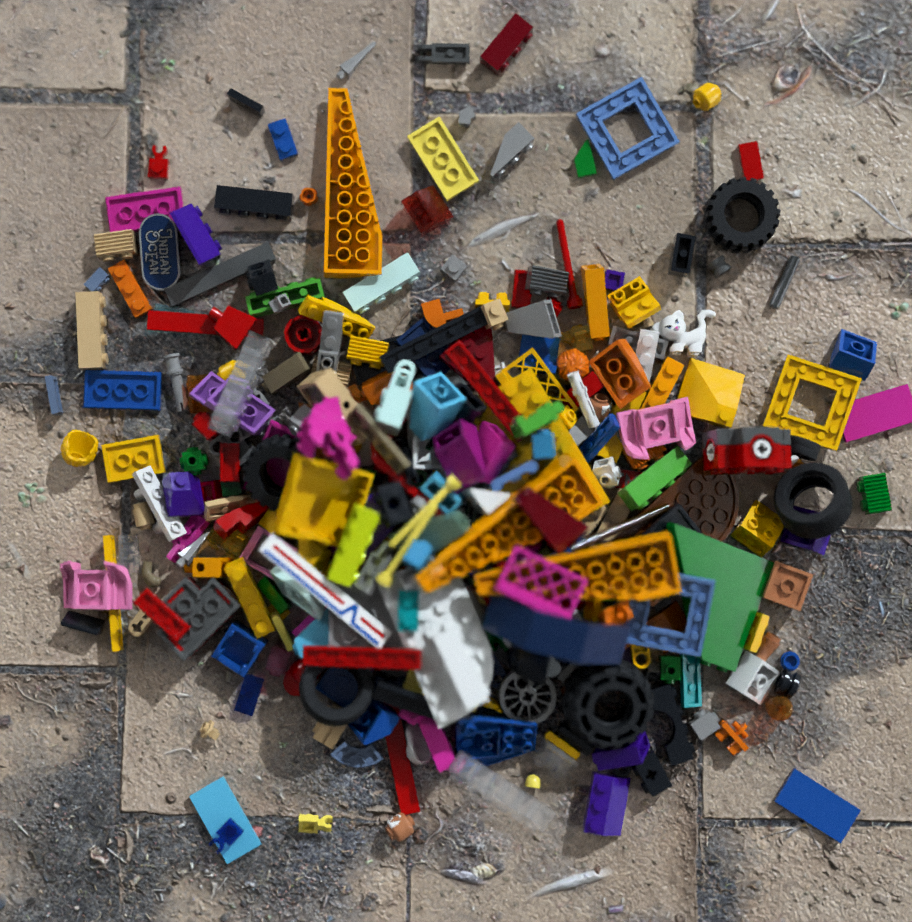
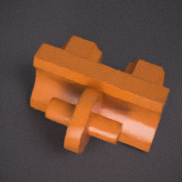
M629 599L621 600L600 611L597 614L599 623L620 625L634 618L632 609L629 607Z
M723 719L718 723L721 728L713 734L721 742L728 736L733 739L726 746L733 756L741 750L745 752L749 749L738 736L741 735L744 739L748 737V734L745 732V729L748 727L746 723L739 725L737 721H734L731 725L735 730Z

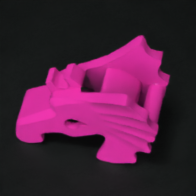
M326 396L322 403L315 404L307 418L302 420L301 431L296 435L301 440L297 448L305 457L312 459L316 445L321 447L325 455L332 458L338 465V469L335 471L338 477L346 480L359 463L350 444L356 439V435L351 434L352 428L347 425L342 415L339 397L328 398ZM330 445L334 447L335 452L331 451Z

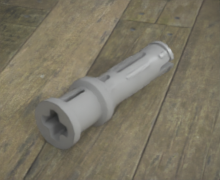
M173 353L163 356V360L166 361L168 369L166 374L171 378L177 411L182 412L190 410L182 380L184 371L179 362L180 353Z

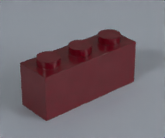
M515 13L482 53L480 63L496 76L500 72L504 73L510 65L508 62L520 54L521 46L524 43L528 44L532 39L533 26Z

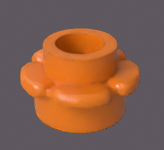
M304 188L299 195L300 201L305 206L315 204L318 201L317 191L313 188Z

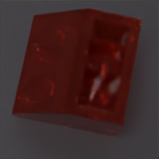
M434 185L418 190L401 200L403 209L421 237L454 218Z

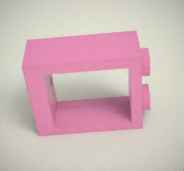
M258 526L240 558L244 557L247 565L273 579L269 569L250 559L263 536L270 537L271 535L265 528ZM278 537L282 542H284L288 547H290L294 552L298 554L299 548L285 541L284 539Z

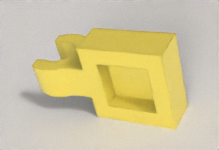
M299 814V832L317 834L318 830L331 832L332 825L326 823H332L333 816L325 815L319 819V815Z

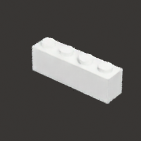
M451 627L433 636V641L466 710L468 711L488 701L487 695L490 694L486 683L482 684L479 679L482 676L478 666H473L470 660L473 658L468 647L464 648L462 643L464 637L460 629L456 630L455 627Z

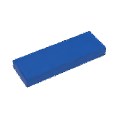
M610 413L579 448L588 464L620 429L616 415Z

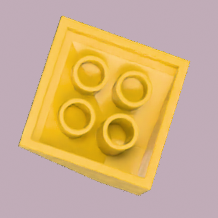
M690 358L677 399L688 397L691 418L725 429L732 428L745 375Z

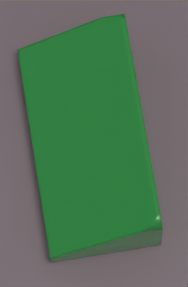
M265 576L257 583V586L279 614L292 608V605L269 577Z

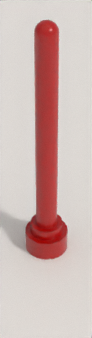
M558 219L556 225L564 269L566 272H569L567 306L568 309H577L583 307L582 298L576 292L564 222L562 219Z

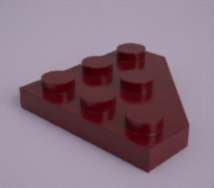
M484 326L458 340L462 341L495 382L492 329L486 330ZM458 340L454 341L448 348H450ZM444 351L439 359L470 384Z

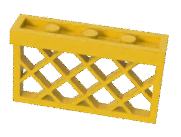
M533 347L495 375L501 385L514 378L508 372L512 367L522 368L521 373H523L524 368H532L535 370V375H537V370L546 371L548 374L547 382L540 381L541 384L547 385L546 393L548 394L549 386H556L560 390L559 397H548L552 400L569 402L573 407L571 410L574 412L579 409ZM531 353L537 359L536 367L524 366L525 358ZM538 362L543 368H538Z

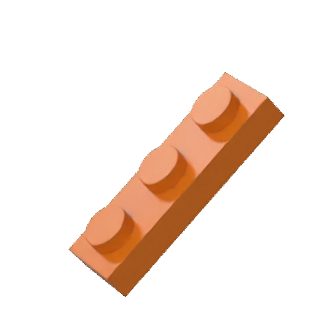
M122 260L107 268L136 319L148 313V310H153L126 260Z

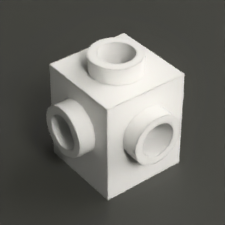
M613 456L594 461L592 470L602 488L612 489L616 487L622 474L620 467L616 466Z

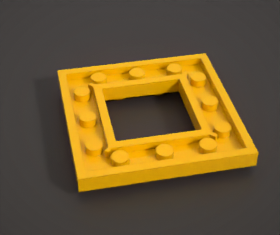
M788 354L762 427L790 429V435L811 440L821 447L837 451L862 378ZM799 380L836 391L824 426L788 414Z

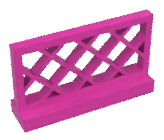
M515 545L493 589L537 610L572 619L571 615L588 580ZM518 551L525 554L527 563L519 566L516 565L514 559ZM540 561L543 563L545 571L535 575L531 564ZM529 565L532 576L521 579L518 568ZM515 570L519 581L514 583L505 581L507 573ZM558 570L561 572L563 580L553 583L549 572ZM547 574L550 585L539 588L536 577ZM533 579L537 589L528 592L525 590L523 582ZM572 579L581 581L578 590L571 592L567 581ZM565 583L568 593L557 597L554 586ZM551 587L555 598L546 601L543 599L541 591ZM569 596L571 601L568 611L561 608L559 599Z

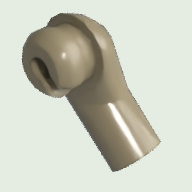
M143 561L142 579L151 588L159 587L161 579L152 574L153 562Z

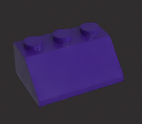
M191 203L170 213L199 265L203 266L221 256L220 250H222V247L217 239H212L210 234L213 231L209 224H204L200 218L203 214L198 205L194 207Z
M592 771L582 826L584 832L602 836H621L631 778Z

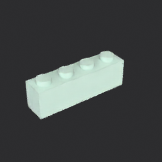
M407 252L382 268V275L366 277L345 290L343 295L356 314H363L370 309V305L383 302L386 299L385 296L391 292L396 294L402 290L401 286L404 284H412L417 281L420 271Z

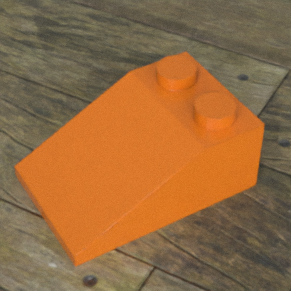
M626 339L616 340L589 361V364L619 409H622L651 388L636 353Z

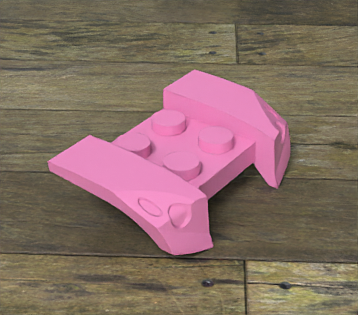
M688 397L669 401L670 403L649 408L632 409L616 413L620 425L619 435L626 454L632 458L649 459L647 448L677 442V445L686 451L695 445L696 438Z
M72 561L61 563L60 571L63 578L64 608L132 610V581L128 569L108 561H104L106 570H81L80 563Z

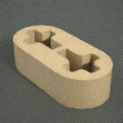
M139 610L128 626L129 633L134 637L144 635L154 622L149 617L144 619L146 614L142 610ZM143 621L144 623L140 627L142 631L135 632L134 624L137 625Z

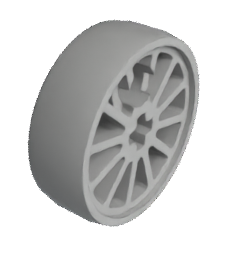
M513 669L504 676L499 686L498 699L501 709L509 719L536 722L537 724L544 721L554 710L557 701V691L551 677L546 676L545 684L549 685L550 690L536 692L542 686L538 684L533 687L534 682L528 680L525 686H518L517 680L522 676L517 675ZM512 679L515 687L508 684ZM507 688L518 692V694L504 695ZM528 691V693L531 694V699L527 700V698L524 697V692ZM549 694L550 700L547 702L537 696ZM518 698L509 706L505 703L506 699ZM535 701L543 703L547 707L541 711ZM521 702L517 714H514L511 709ZM524 705L527 706L528 717L520 716ZM530 705L535 707L539 713L538 715L531 717Z

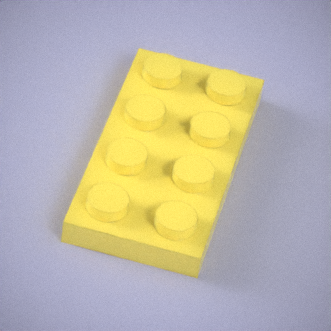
M440 117L407 136L446 201L479 182V179Z

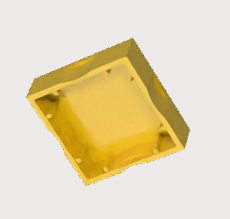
M294 452L273 529L278 534L304 540H318L327 545L338 547L353 504L357 503L364 506L367 501L374 474L368 470L356 467L346 480H342L335 472L338 469V465L335 462L315 457L308 459L303 454Z

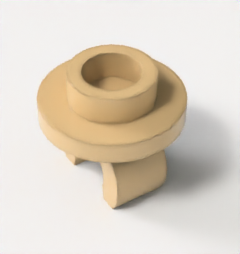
M210 720L203 723L200 728V736L202 738L209 736L216 740L219 737V730L213 727L214 721Z

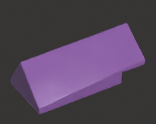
M212 371L188 395L252 435H260L276 411L229 377L223 380Z

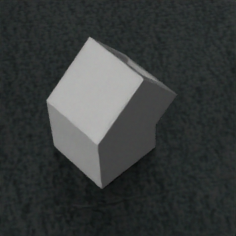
M470 106L459 112L458 126L470 127L471 121L476 119V115Z
M285 293L269 301L273 312L277 314L290 306L291 302Z

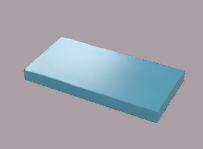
M224 776L189 796L227 864L262 844Z

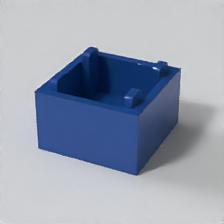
M236 620L227 630L212 657L242 677H245L269 640L263 636L256 638L252 629Z

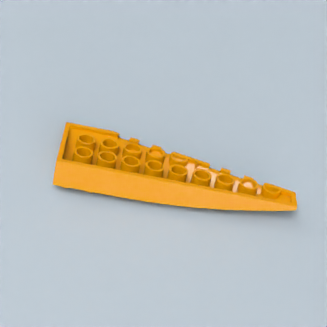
M565 452L512 492L510 497L489 515H484L476 521L466 533L453 541L415 577L424 591L429 593L450 583L451 580L457 577L466 576L472 570H479L485 567V564L492 561L496 562L511 555L515 545L523 548L529 544L533 545L540 542L539 540L543 537L513 500L517 492L526 486H529L578 520H582L600 506L603 502L577 460Z
M668 531L582 548L574 552L568 551L560 555L555 554L543 557V559L588 580L580 599H630L644 601L682 593L672 537ZM526 561V562H522V563H518V564H516V565L519 566V565H521V564L527 563V561ZM538 561L531 564L535 575L545 571L542 562ZM529 565L518 568L521 579L532 576ZM505 567L474 575L478 595H505L493 589ZM515 570L508 572L504 579L509 583L519 581ZM560 571L549 572L553 583L563 580ZM547 574L536 577L539 588L550 585ZM533 579L523 582L526 591L531 592L537 589ZM576 579L567 581L571 592L578 590L581 581ZM565 583L554 586L557 597L568 593ZM551 587L541 591L543 597H554Z

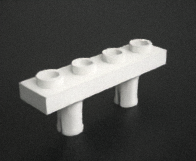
M148 466L135 471L132 476L139 489L134 492V496L137 500L146 499L158 521L152 526L153 531L156 534L163 532L168 542L185 535L187 532L179 517H168L164 491L152 467Z

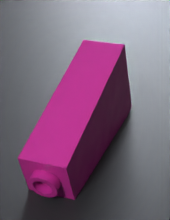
M421 716L417 722L439 773L457 765L456 755L444 728H438L435 720Z

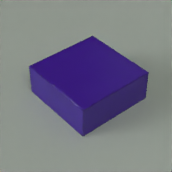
M606 269V290L615 291L622 287L625 273Z

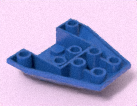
M468 715L455 722V745L458 771L470 772L534 751L536 748L537 723L482 715Z

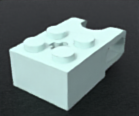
M408 360L398 362L388 389L384 388L379 403L382 407H377L374 420L385 433L396 437L398 436L412 395V391L409 389L415 373V366ZM407 366L410 369V371L407 369H403L401 367Z

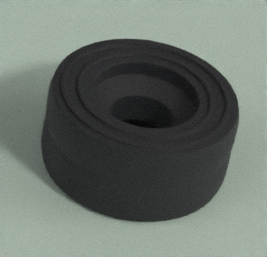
M791 435V455H796L808 461H816L821 446L811 440Z

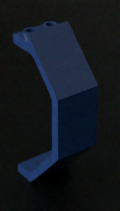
M491 595L482 628L522 649L578 664H620L631 626L629 622H624L620 625L582 622L537 610L507 595Z

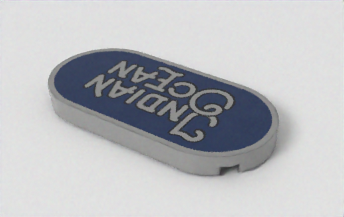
M152 214L142 221L139 228L142 276L146 284L151 288L164 290L174 286L181 276L178 228L168 216Z

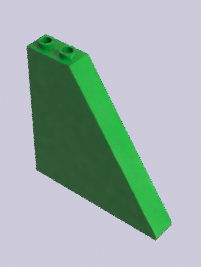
M667 522L666 527L672 537L678 573L715 580L701 657H694L701 659L700 663L711 667L712 664L717 665L716 669L727 673L729 669L736 672L774 562L678 524ZM681 595L687 621L691 597Z

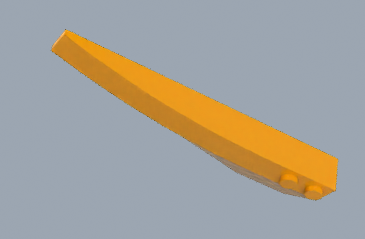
M328 88L324 278L347 279L382 275V233L348 89Z

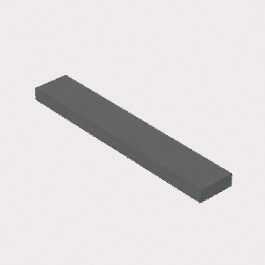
M266 242L164 290L172 307H175L249 273L248 266L268 259H270V262L276 260V257L269 242Z

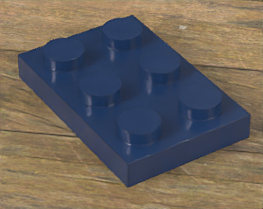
M423 317L394 342L399 347L434 328ZM446 345L412 363L424 378L440 372L446 374L451 368L443 363L439 357L449 346Z

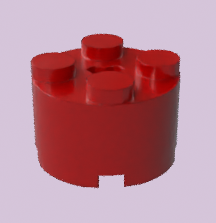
M303 315L290 319L284 330L287 345L295 353L300 351L303 356L313 355L320 349L322 326L317 320ZM307 331L308 338L302 339L300 334H305Z

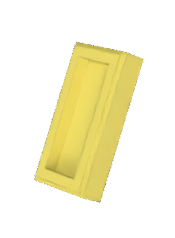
M278 611L270 613L271 619L288 652L293 650L292 645L294 643Z

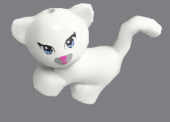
M680 310L655 323L652 329L659 332V335L665 340L674 342L669 349L670 355H680L683 349H687V355L698 356L702 352V346L706 339V323L704 318H714L716 313L712 310H702L697 315L698 328L690 332H686L684 315Z

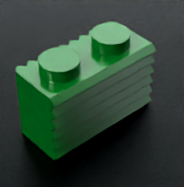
M880 473L858 477L857 490L862 494L860 507L862 511H865V515L892 511L886 474Z

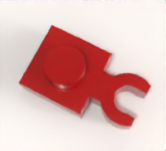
M153 145L152 152L155 158H149L148 177L150 179H168L169 160L164 159L168 153L167 147L163 146V151L157 153V146Z

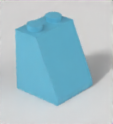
M442 372L415 381L413 384L409 428L421 441L434 437L451 426L466 400L463 394Z
M328 607L324 610L319 621L315 619L294 640L295 643L292 646L296 656L299 655L300 659L303 658L304 645L329 646Z

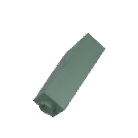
M460 510L432 517L416 540L428 542L434 553L466 533L470 528L469 520ZM402 525V526H399V527H396L395 529H393V530L391 531V533L388 535V537L390 538V540H391L405 525ZM411 532L396 546L398 551L401 549V547L403 546Z

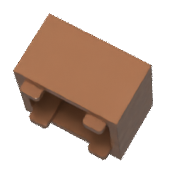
M772 561L774 565L762 598L790 609L801 611L813 574L778 561Z

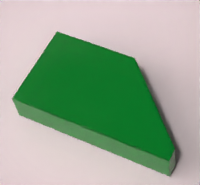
M589 139L584 142L574 158L578 179L597 174Z

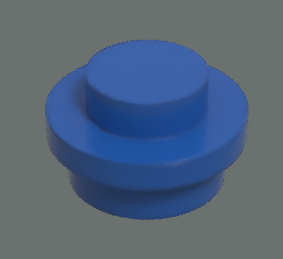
M788 651L782 654L780 664L782 668L793 671L798 668L800 659L796 653Z

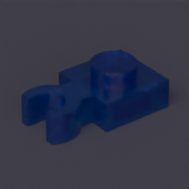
M230 817L216 832L220 837L213 838L209 846H212L213 843H218L220 845V848L216 851L218 854L224 849L225 842L230 846L244 830Z

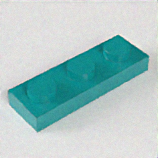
M679 653L681 657V707H702L700 659L693 655Z

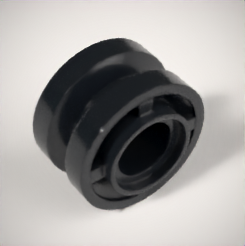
M785 668L777 677L774 692L779 695L783 692L785 698L791 699L799 688L801 675L797 673L791 675V670Z

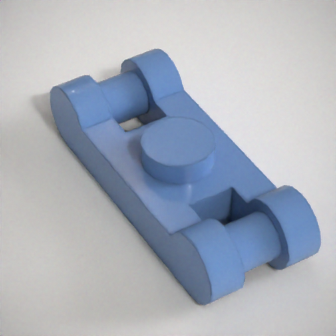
M530 460L493 480L490 487L493 491H499L504 487V483L511 480L513 484L522 479L521 474L525 472L533 473L538 470L539 464L535 460Z

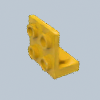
M755 500L743 521L732 531L731 536L758 556L763 557L773 548L784 525L776 513L758 500Z

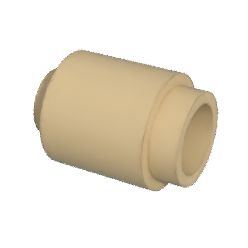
M147 501L133 504L134 509L132 512L136 528L140 527L141 531L151 529L152 524H155V520Z

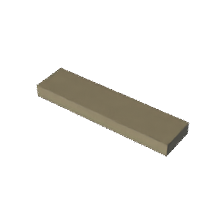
M361 403L348 414L397 475H400L411 465Z

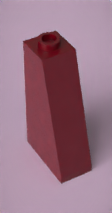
M529 486L520 489L513 498L548 545L559 555L589 529L583 522Z

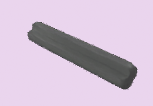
M793 255L790 256L769 303L771 308H780L800 258Z

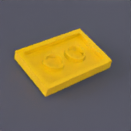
M159 435L101 445L108 483L134 479L132 474L135 471L148 466L152 467L155 475L166 473Z

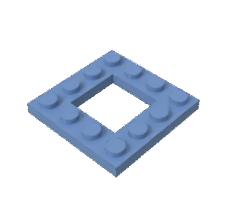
M642 77L576 113L578 121L612 180L626 174L680 142ZM635 105L652 136L620 153L603 121Z
M678 573L682 591L678 595L691 597L685 632L646 625L651 599L644 601L630 600L629 607L632 609L634 618L627 621L631 629L626 643L701 657L715 580Z

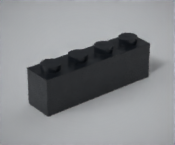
M217 185L214 208L220 215L225 216L235 213L243 218H249V215L257 216L256 218L261 220H268V217L276 218V221L287 222V219L292 220L295 197L293 193Z

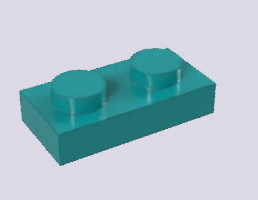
M398 590V631H418L419 591L406 592Z

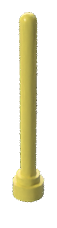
M452 474L446 479L445 486L389 541V548H395L415 528L430 504L435 503L438 505L451 491L458 490L462 486Z
M435 503L429 505L387 570L378 574L376 580L380 584L388 588L393 582V574L402 562L406 552L436 511L437 505Z

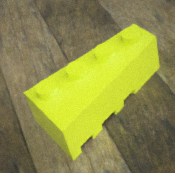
M357 503L353 504L326 576L328 580L350 587L352 583L355 584L359 574L357 569L359 564H363L366 555L364 552L366 547L370 545L373 537L372 533L379 522L380 514L376 510Z

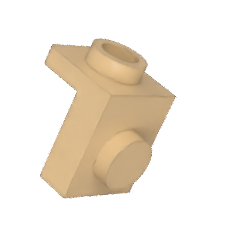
M500 298L481 306L488 323L485 326L486 330L490 328L493 331L504 327L503 323L509 320Z

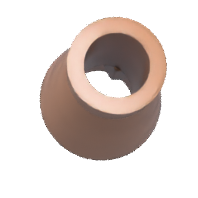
M767 632L762 637V642L756 656L766 662L768 657L780 646L779 642L781 639L773 633Z

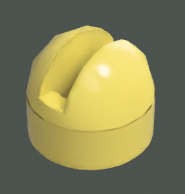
M535 774L529 775L525 780V787L540 789V778Z

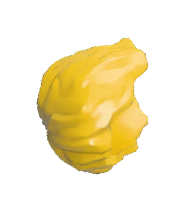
M75 429L70 431L64 438L60 449L63 460L73 467H82L94 461L98 451L97 438L81 430Z

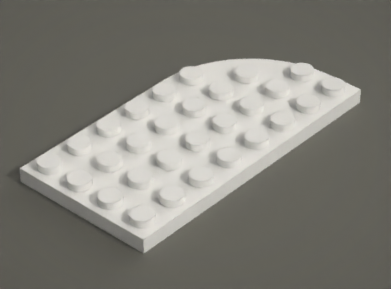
M394 573L393 582L389 588L378 583V586L398 631V590L405 591L397 573ZM459 577L429 593H426L421 585L410 590L419 591L418 631H398L405 649H422L421 670L414 671L438 728L465 717L476 707L468 711L466 710L433 641V636L451 627H455L456 630L460 629L464 640H462L464 648L468 647L473 656L470 660L473 666L477 665L482 676L479 677L481 683H486L489 688L493 674V656L490 644L464 583Z

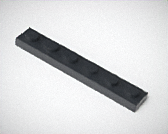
M481 306L379 356L387 374L394 372L398 362L402 360L414 362L488 325Z

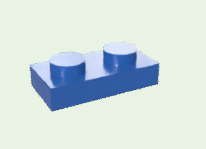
M286 118L268 124L280 161L298 156Z

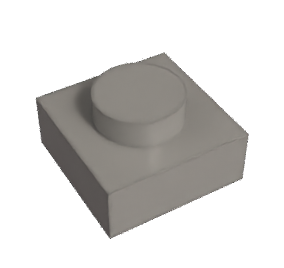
M452 254L442 266L441 271L456 282L467 268V265Z

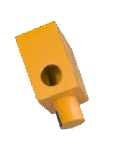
M232 557L193 558L189 567L186 564L184 565V572L192 573L193 577H228L224 568L225 564L232 562Z

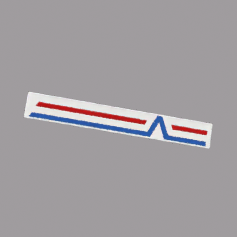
M273 533L259 549L260 552L375 647L381 648L392 634L390 630Z

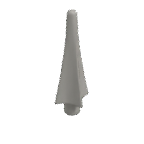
M372 42L361 52L339 65L341 69L336 76L340 80L345 76L349 79L361 61L376 45V42Z
M212 527L178 553L180 558L175 563L177 567L182 568L185 564L188 567L190 566L192 559L213 532Z

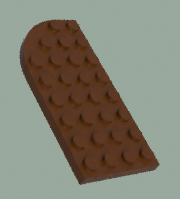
M702 454L687 468L683 475L674 480L675 483L665 489L638 515L664 504H668L671 508L675 503H680L700 529L701 534L723 542L732 530L739 510L738 486L734 475H729V473L711 475L710 471H704ZM663 514L619 532L608 543L640 536ZM665 596L651 599L650 608H653Z

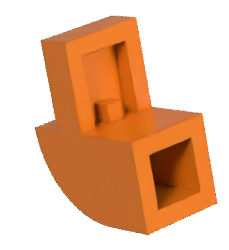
M440 299L421 304L424 318L434 329L464 314L462 308L443 313Z

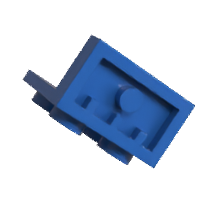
M522 334L519 357L533 347L555 376L560 338L551 339ZM532 353L525 358L524 366L536 367L537 359ZM538 362V368H543ZM537 370L539 374L548 375L546 371Z

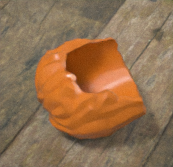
M574 348L564 351L557 357L556 370L560 378L569 381L567 378L568 374L579 371L582 380L589 374L590 364L587 355Z

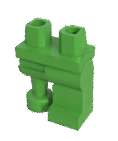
M560 400L553 404L548 401L532 412L528 418L524 419L523 415H520L513 419L510 430L516 439L522 438L542 426H547L559 419L557 415L565 411Z

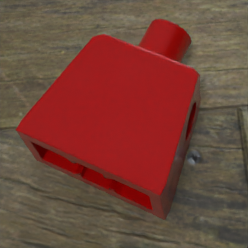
M227 306L224 312L213 307L207 315L216 321L213 331L235 351L257 319L231 306Z

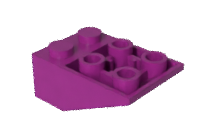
M460 419L433 437L435 454L446 476L449 477L452 474L462 484L458 490H454L456 494L486 477L477 426Z

